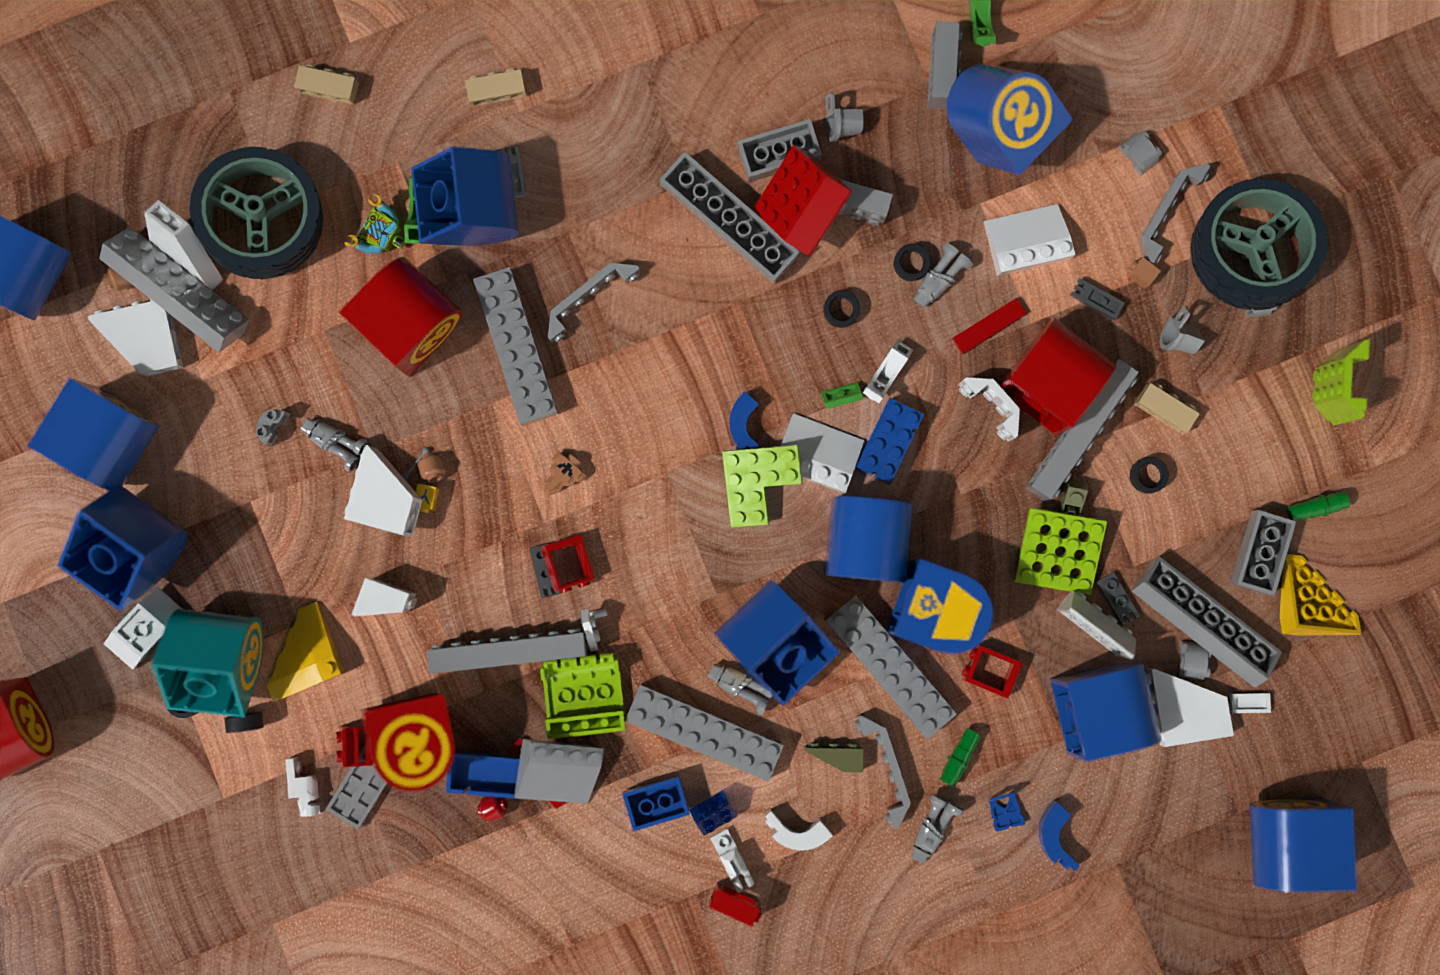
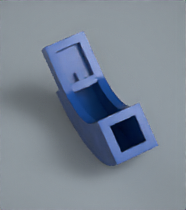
M745 391L736 400L731 410L729 421L731 437L738 449H745L746 447L761 448L749 436L746 429L748 417L759 404Z
M1053 800L1041 816L1038 828L1039 841L1044 853L1053 863L1056 864L1061 859L1059 863L1067 870L1071 868L1076 871L1080 865L1062 849L1059 841L1060 830L1072 815Z

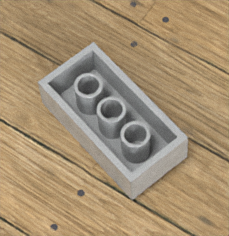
M937 21L933 29L927 108L947 109L950 89L960 75V67H957L958 60L961 58V49L958 48L959 42L962 40V30H959L960 23Z
M811 119L737 141V148L748 183L774 175L793 145L808 150L821 161L822 154Z
M841 180L853 192L838 215L846 214L850 215V218L860 221L864 219L868 220L869 224L875 226L883 225L893 194Z
M1261 510L1251 511L1230 584L1263 595L1275 596L1296 521Z

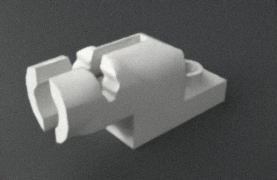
M298 757L285 759L289 798H299L297 803L301 817L319 815L320 804L313 802V800L319 798L316 776H300L302 764L301 761H298Z
M728 828L711 836L710 839L738 893L743 891V885L739 879L741 874L744 876L749 887L753 886L755 882Z

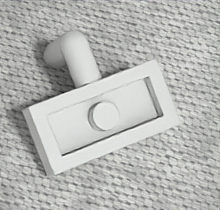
M606 608L589 612L588 609L581 610L582 625L590 651L598 650L597 642L600 641V635L598 630H594V627H596L595 618L608 616Z

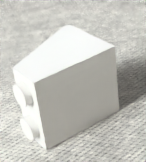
M365 578L352 615L365 616L409 612L416 605V593L374 578Z

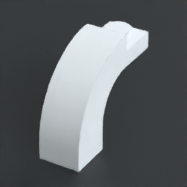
M897 340L863 393L869 399L880 403L910 357L913 349Z
M771 809L765 813L767 818L765 820L766 824L771 829H776L771 833L772 837L787 848L793 850L814 849L824 844L833 836L819 818L806 829L792 830L786 827Z

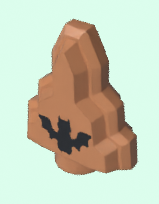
M557 451L552 458L551 476L545 483L544 492L550 496L559 492L564 486L570 487L575 482H581L587 476L579 468L582 463L571 454L566 457Z

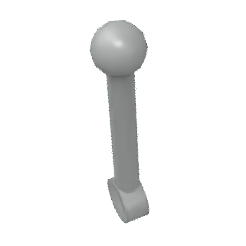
M424 448L423 453L409 468V470L407 472L402 473L401 476L405 480L409 479V474L418 465V462L422 459V456L430 453V449Z

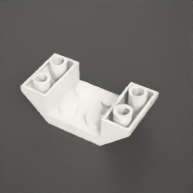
M966 377L958 384L961 394L965 397L968 396L970 399L983 390L984 397L988 401L995 403L998 413L1007 417L996 426L997 434L1001 439L1010 441L1018 436L1020 408L994 379Z
M156 587L117 625L106 639L104 645L134 670L147 656V652L162 637L171 614L175 610L183 608L159 587Z

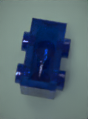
M723 790L689 810L695 824L704 836L738 817Z

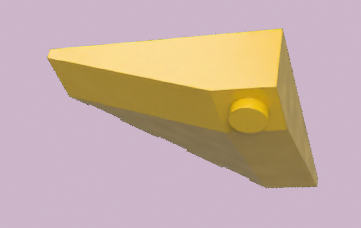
M1287 554L1282 572L1279 614L1282 634L1297 636L1360 635L1359 615L1354 610L1349 612L1343 606L1344 599L1335 590L1330 592L1324 585L1326 580L1316 570L1311 572L1305 565L1307 560L1303 556Z
M318 602L300 608L296 614L297 619L294 626L290 628L285 640L284 650L279 654L274 666L276 667L272 678H269L267 682L273 702L346 673Z

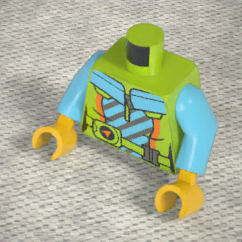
M373 193L377 197V201L372 203L368 199V202L373 206H377V208L373 207L357 237L347 235L353 239L352 244L345 242V245L349 247L355 246L356 249L367 254H380L383 251L389 252L392 246L402 249L405 245V239L399 236L401 228L398 226L399 220L394 210L384 201H381L380 196Z

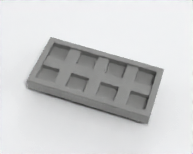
M365 746L358 756L359 762H365ZM373 765L351 767L325 810L359 830L388 783L381 778Z

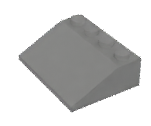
M523 739L514 798L588 803L601 769L604 749L588 744Z

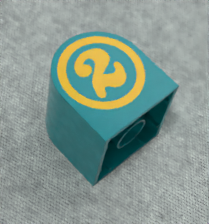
M184 609L175 610L167 621L151 663L166 708L170 710L245 717L258 679L263 656L264 635L261 620L258 617Z

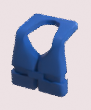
M1016 792L989 799L991 816L994 820L993 825L996 832L1006 830L1010 826L1017 827L1025 824L1024 817L1020 813L1021 810L1015 798ZM1009 797L1006 808L999 806L995 802V800Z

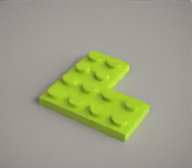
M799 444L726 450L722 452L731 527L770 524L766 487L803 483Z

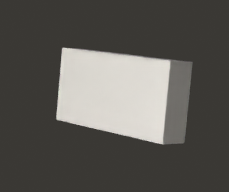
M1229 693L1230 713H1271L1270 693Z

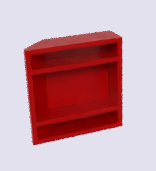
M793 145L753 210L785 242L811 256L853 191L808 150Z

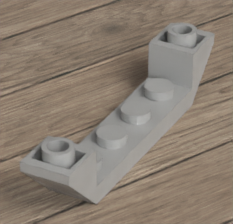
M1209 164L1181 170L1170 184L1139 238L1143 257L1150 263L1157 264L1163 255L1160 253L1163 246L1154 242L1153 239L1159 231L1156 229L1159 223H1163L1168 216V213H1166L1169 207L1172 208L1178 198L1176 197L1178 190L1182 191L1187 182L1194 186H1197L1200 182L1204 183L1210 174L1207 172L1210 168Z
M609 263L551 310L548 331L549 340L552 343L554 341L559 342L565 337L564 333L567 331L558 319L560 317L562 319L571 312L570 309L575 305L577 307L586 300L585 297L587 295L595 294L600 289L599 286L602 283L610 282L615 277L614 274L616 272L625 283L629 281L632 283L640 276V268L637 265Z
M857 715L858 720L855 721L858 733L862 732L865 736L878 732L876 735L878 745L883 746L885 753H882L885 765L889 764L891 770L888 772L891 783L895 782L897 790H894L897 802L901 801L900 804L888 807V813L885 816L888 824L893 825L894 829H897L911 802L887 729L862 715Z

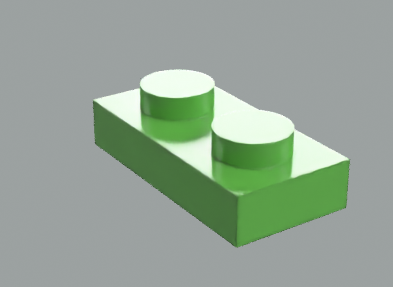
M858 382L821 392L826 409L863 400Z

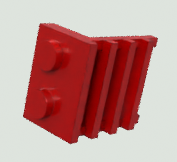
M339 726V731H336L335 740L336 743H339V751H336V763L339 762L342 768L372 766L366 736L365 762H359L358 731H364V727Z

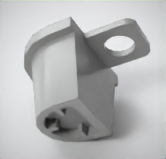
M834 93L827 94L825 97L827 115L824 117L827 139L833 142L841 137L860 134L863 129V109H835Z
M1183 305L1175 317L1171 315L1163 327L1159 340L1160 348L1163 350H1176L1195 354L1205 342L1199 329L1185 323L1190 316V310L1187 306Z

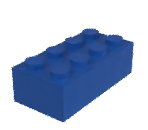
M889 398L859 457L855 469L869 476L874 471L876 474L873 478L888 485L891 484L915 435L913 432L917 430L924 414Z
M454 750L453 762L447 772L446 793L464 794L467 792L468 795L514 798L520 755Z

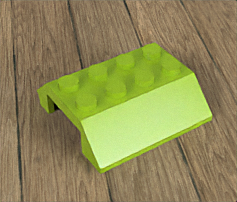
M1368 339L1334 351L1316 367L1313 373L1315 389L1312 393L1314 406L1333 425L1362 419L1365 416L1363 411H1367V399L1351 398L1353 364L1369 359L1370 340Z
M613 653L599 654L600 659H596V655L580 657V661H577L576 657L561 659V663H558L557 659L543 661L540 674L544 685L547 739L625 731V711L618 657H614Z

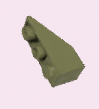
M1069 478L1062 491L1058 512L1081 515L1088 493L1086 481ZM1062 528L1059 531V536L1066 537L1069 534L1068 528Z
M808 743V746H804L806 752L842 772L863 773V748L859 747V744L849 743L847 747H839V743H828V746H820V743Z

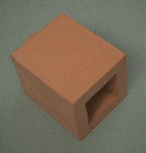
M1142 257L1140 260L1137 261L1135 259L1128 267L1130 272L1127 276L1146 289L1161 270Z

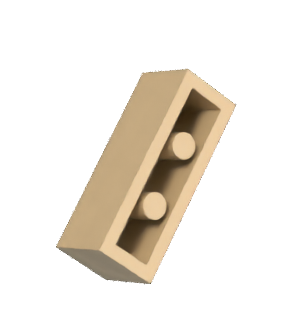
M306 65L305 67L299 66L294 88L301 94L354 105L359 83L352 74L343 73L341 75L336 74L331 69H324L322 71L318 70L315 66Z
M511 68L503 73L491 72L488 73V76L483 77L475 75L465 80L471 107L527 97L521 69Z
M1156 383L1145 385L1134 403L1135 406L1182 435L1189 432L1199 416L1194 406L1188 403L1183 404L1179 401L1180 398L1172 393L1167 394L1163 391V387Z

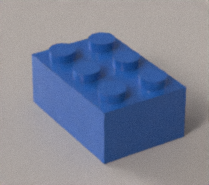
M679 774L631 788L622 793L633 832L690 815Z

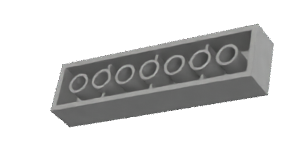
M686 152L659 179L661 187L773 285L799 257L800 252L796 248L785 242L764 220Z
M129 227L103 243L99 258L101 261L216 351L221 352L245 334L249 322L247 317L133 228Z
M508 267L474 278L476 290L520 425L526 426L559 415L513 271Z
M1122 360L1114 361L1117 367L1108 382L1073 428L1061 434L1025 486L1026 490L1042 501L1055 499L1061 491L1060 485L1069 480L1072 475L1070 472L1072 468L1080 464L1083 459L1081 457L1083 452L1091 448L1094 443L1092 441L1094 436L1102 432L1105 427L1103 423L1106 419L1109 420L1116 411L1114 407L1124 400L1127 395L1125 391L1131 388L1137 381L1136 375L1138 371Z
M1160 556L1146 565L1132 589L1135 595L1254 688L1269 680L1282 653L1279 649Z
M856 595L849 598L825 619L927 740L957 715Z
M581 628L568 630V634H562V631L548 632L549 636H543V633L530 634L529 638H524V635L510 637V640L505 641L504 637L490 639L489 643L482 639L471 641V645H466V641L451 643L452 647H447V644L433 645L431 650H427L429 674L583 657L588 655L587 638L585 632H581Z
M642 683L625 720L768 782L784 746L781 742Z

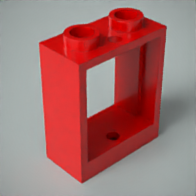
M581 535L541 547L554 592L560 590L562 594L571 591V587L578 585L579 588L590 585L589 581L595 579ZM575 546L584 578L560 585L550 553Z
M981 645L971 649L969 653V658L971 659L969 664L963 668L961 675L964 677L962 680L1009 699L1023 663ZM982 652L1010 663L1000 690L971 679Z
M717 882L709 900V908L753 927L755 922H759L762 915L760 901L740 892L738 893L736 890Z

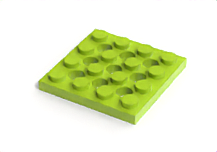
M1029 507L1014 581L1070 592L1079 591L1082 594L1091 595L1107 521L1105 519ZM1049 525L1050 531L1047 534H1042L1040 532L1041 526ZM1062 528H1068L1069 534L1066 537L1059 536V531ZM1080 532H1088V538L1086 540H1079L1078 535ZM1044 543L1046 544V550L1044 552H1037L1036 546ZM1057 547H1065L1063 555L1058 556L1055 554ZM1077 550L1084 551V556L1080 559L1074 557V553ZM1041 562L1042 568L1035 571L1032 569L1033 563ZM1054 565L1061 566V571L1057 574L1051 572V568ZM1074 568L1080 569V574L1077 577L1070 576V572Z

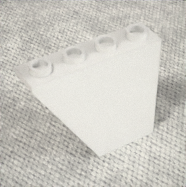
M159 200L144 212L149 241L209 289L213 290L223 281L222 276L189 223Z
M150 299V302L146 303L142 301L131 303L132 306L128 307L116 306L113 307V310L107 312L106 310L95 311L94 315L88 316V320L139 374L151 376L184 368L173 317L153 300Z
M364 445L360 454L359 466L355 472L354 484L350 490L349 502L345 508L344 519L413 537L423 500L378 448Z
M1147 669L1146 675L1162 738L1161 746L1168 747L1234 736L1227 697L1159 670Z

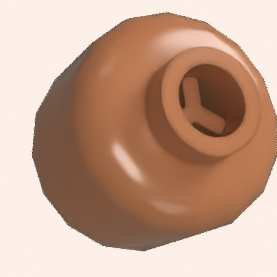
M109 268L108 273L105 274L110 287L116 291L133 287L130 282L112 268Z
M428 453L423 455L422 459L418 462V468L423 480L429 483H436L442 480L446 471L440 456Z

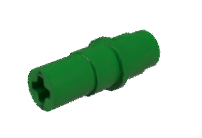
M1345 491L1328 495L1320 494L1316 498L1287 506V515L1290 520L1296 522L1320 516L1328 517L1331 513L1349 508L1350 501Z
M966 728L958 745L955 746L952 754L947 757L948 761L942 770L943 773L939 780L955 788L965 769L968 770L969 768L968 764L982 737L981 735Z

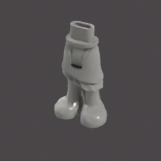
M947 242L943 245L944 255L933 270H929V273H926L919 289L916 290L918 293L913 298L923 308L929 302L932 303L933 300L950 287V283L955 282L953 277L962 268L970 269L974 265L968 257L961 253L949 270L942 274L947 265L959 253L957 248Z
M309 417L301 427V431L306 433V436L322 450H325V452L330 451L345 461L344 469L348 472H352L359 464L361 458L358 456H360L364 445H368V441L365 439L354 441L346 437V432H341V429H336L319 420L314 421ZM339 442V443L345 445L346 447H348L349 449H351V450H352L355 454H357L358 456H356V455H354V454H352V453L346 451L345 449L341 448L340 446L337 445V443Z
M715 663L708 675V678L714 680L715 684L718 683L730 695L734 697L740 696L756 706L757 714L762 716L769 700L746 690L744 687H750L768 698H771L772 695L758 681L753 680L752 675L749 676L748 673H743L733 668H725L724 665L721 667Z
M935 794L930 796V802L932 803L927 818L923 817V823L921 822L915 844L912 847L914 851L911 857L925 864L927 858L931 857V853L943 841L942 838L945 837L943 833L953 815L961 816L964 812L959 806ZM942 808H944L937 825L934 826L935 820Z

